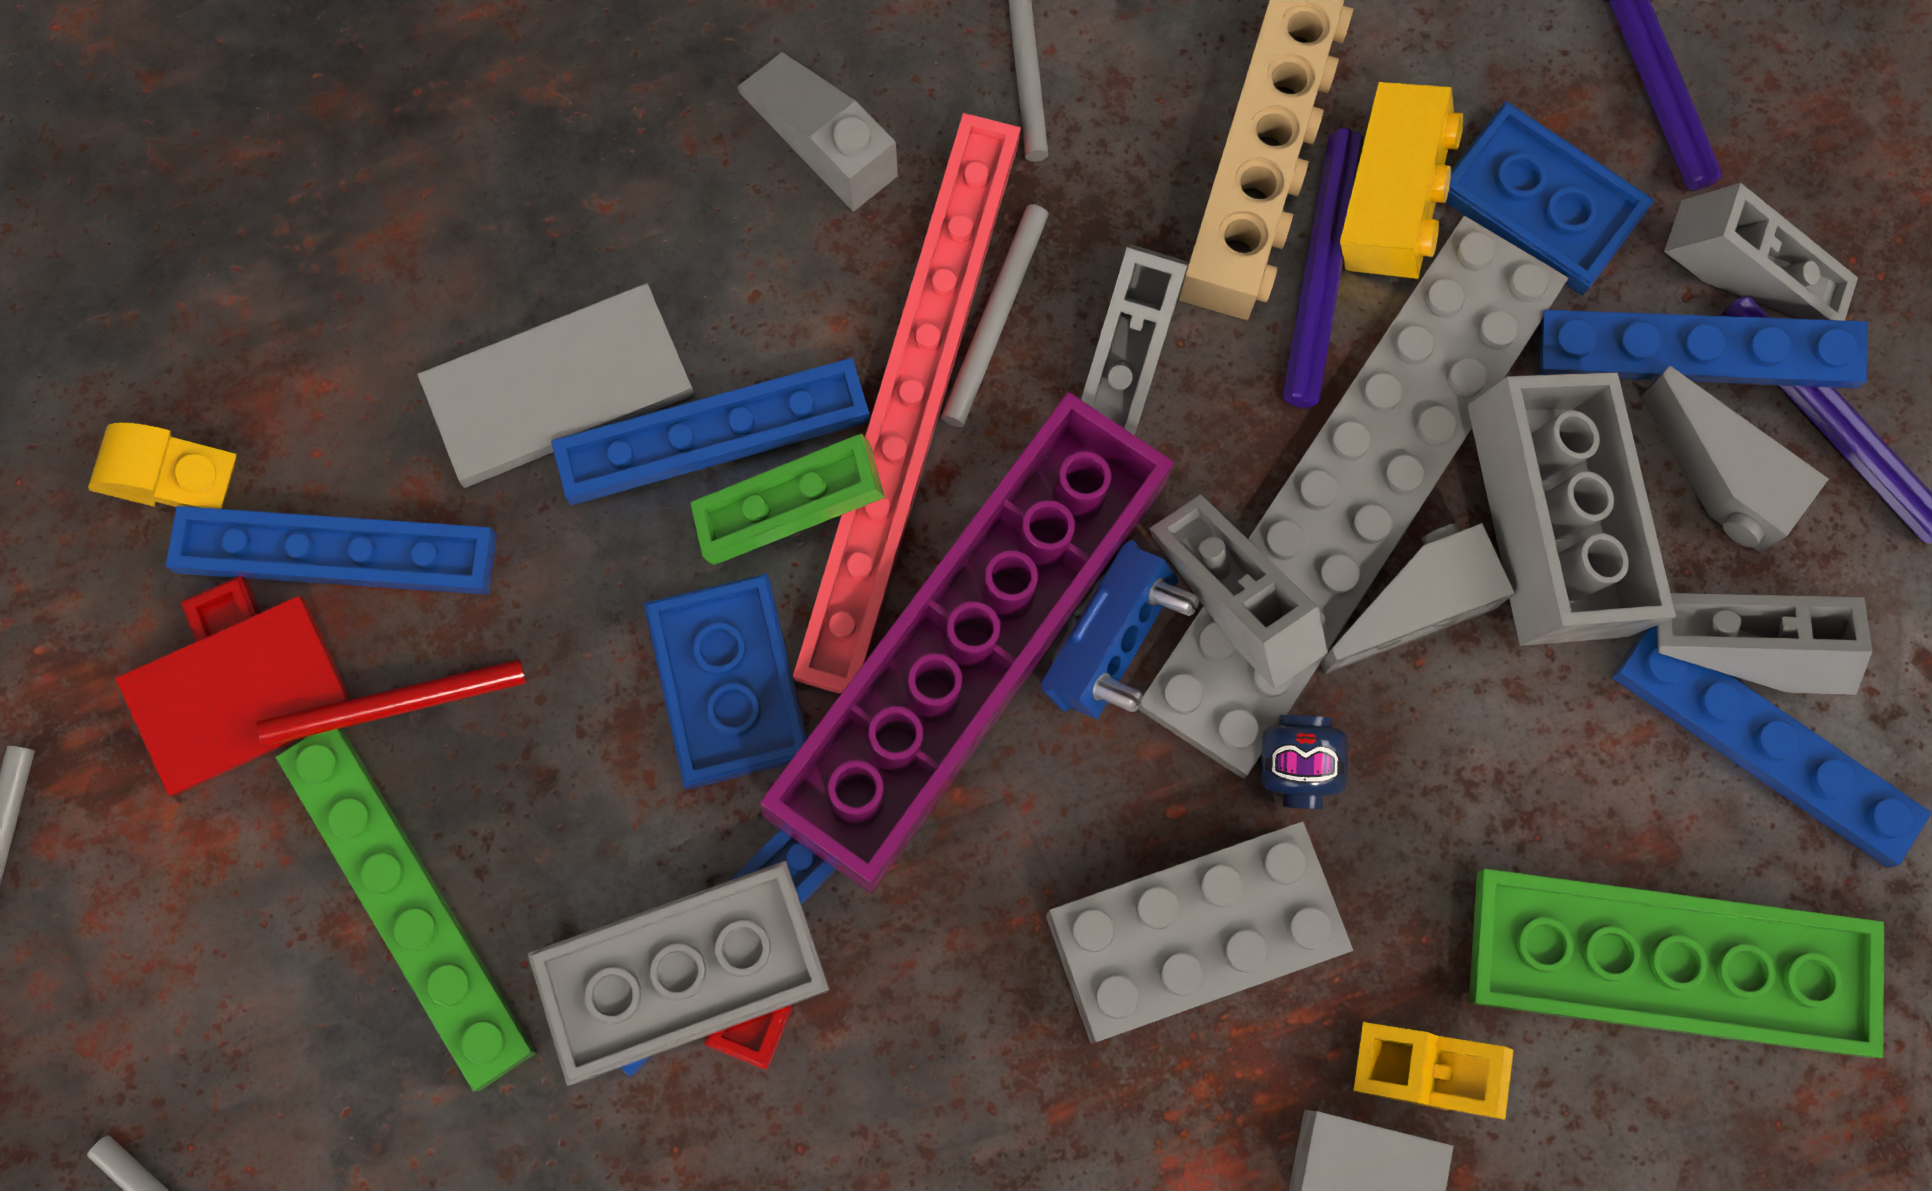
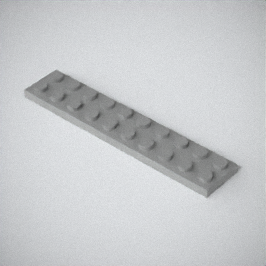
M1463 216L1248 538L1253 545L1318 606L1327 652L1472 429L1467 405L1505 378L1543 319L1544 310L1550 308L1568 280V277L1466 216ZM1203 606L1144 694L1142 704L1138 703V710L1242 779H1245L1261 755L1263 732L1272 725H1279V715L1288 714L1324 656L1274 689L1235 649Z

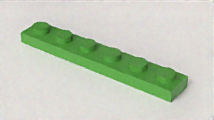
M343 729L308 736L276 756L284 773L472 1091H481L536 1054V1049Z

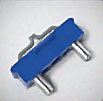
M1133 540L1123 544L1107 573L1097 580L1084 603L1074 612V616L1081 615L1078 622L1073 616L1067 622L1068 630L1054 652L1053 664L1041 682L1042 691L1062 711L1065 712L1072 708L1096 720L1107 702L1130 712L1138 710L1139 706L1135 702L1142 704V693L1135 688L1121 683V678L1162 608L1167 607L1190 616L1195 612L1192 607H1198L1199 600L1197 595L1175 587L1179 579L1162 557L1141 550Z

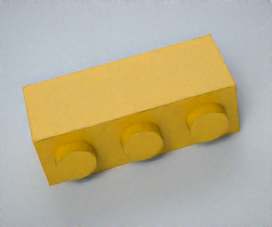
M1378 83L1340 239L1346 271L1418 279L1423 256L1433 257L1439 231V221L1432 219L1436 202H1446L1451 180V166L1445 165L1448 149H1458L1463 128V113L1454 112L1452 87Z

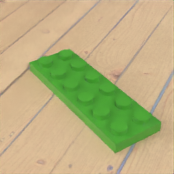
M1491 869L1477 871L1469 1004L1857 1057L1883 1058V921Z

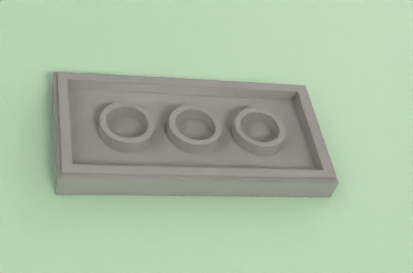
M648 283L417 374L457 478L464 488L553 453L552 440L650 414L695 396Z
M786 861L527 953L567 1086L575 1085L830 991Z

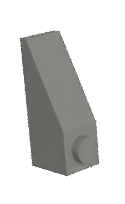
M784 52L778 54L737 86L739 93L853 212L898 177L896 142L856 100Z
M1742 183L1681 200L1664 250L1665 253L1703 282L1741 297L1749 296L1759 304L1798 319L1845 321L1858 280L1856 275Z
M1131 244L1125 251L1081 400L1135 436L1189 261Z
M1671 366L1641 395V399L1707 514L1723 526L1724 532L1740 545L1753 547L1762 553L1788 536L1829 480V478Z
M1201 494L1149 528L1153 539L1194 594L1197 595L1200 602L1235 649L1274 689L1328 653L1318 606Z
M1454 523L1422 538L1423 547L1322 659L1320 665L1324 674L1497 609L1515 592L1483 524L1481 523L1460 531L1458 524Z
M1671 593L1676 617L1657 625L1658 653L1786 693L1857 695L1872 654L1865 597Z

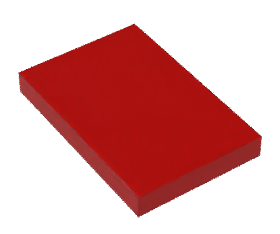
M297 596L115 678L168 796L180 795L302 739L299 738L262 747L256 724L258 721L351 699L306 599L301 596Z

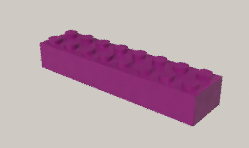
M1068 392L760 801L764 818L872 894L1162 492L1174 461Z

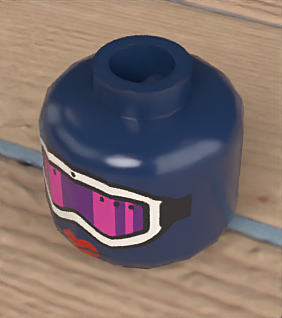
M1279 715V725H1272L1263 732L1261 784L1270 792L1283 794V807L1322 809L1323 796H1335L1345 790L1347 785L1348 738L1344 731L1332 727V717Z

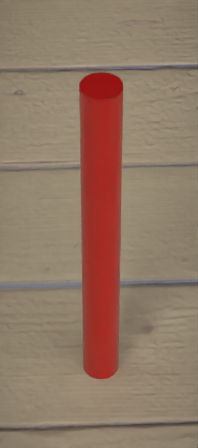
M517 659L258 721L256 724L262 747L523 685L526 684L521 660Z

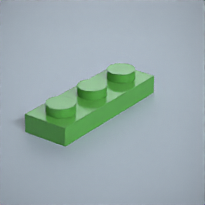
M860 433L690 503L702 556L712 565H716L883 499L885 495L871 445Z

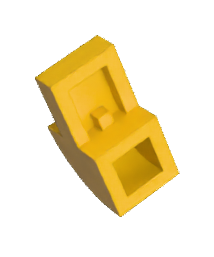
M113 423L106 427L88 488L89 491L154 507L156 502L174 507L223 509L237 454L171 437V430L135 423Z
M1363 1022L1354 1091L1436 1109L1452 1110L1505 1120L1514 1050L1505 1046L1442 1037L1429 1032Z

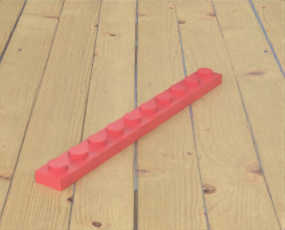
M966 113L962 115L865 436L872 448L885 498L841 515L793 674L795 682L841 694L869 657L1018 148L1021 127Z

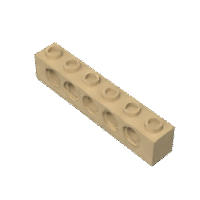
M1344 0L1269 1L1178 301L1247 321L1256 300L1267 303L1278 267L1267 264L1272 247L1283 249L1293 218L1292 213L1283 211L1287 194L1298 197L1309 161L1299 159L1298 156L1303 142L1311 145L1314 144L1324 109L1313 107L1318 91L1328 94L1339 58L1328 56L1332 41L1343 44L1354 8L1344 6ZM1292 37L1304 38L1309 43L1298 42ZM1276 87H1287L1296 94L1282 93ZM1259 138H1273L1277 140L1281 144V146H1269L1263 143ZM1248 188L1257 189L1263 192L1267 198L1254 199L1245 194L1243 190ZM1233 240L1244 242L1252 251L1247 253L1236 252L1226 242Z

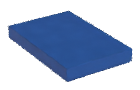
M1505 101L1451 170L1450 187L1445 203L1568 277L1565 284L1583 296L1655 200Z
M768 573L644 603L682 781L686 790L788 765L808 738Z

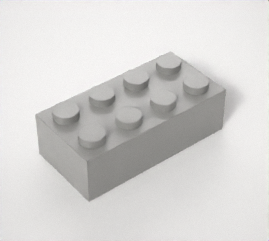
M1618 373L1508 376L1468 404L1502 567L1515 592L1509 599L1519 645L1631 637L1675 618L1676 614Z
M1303 821L1050 909L1046 915L1090 1044L1354 951Z

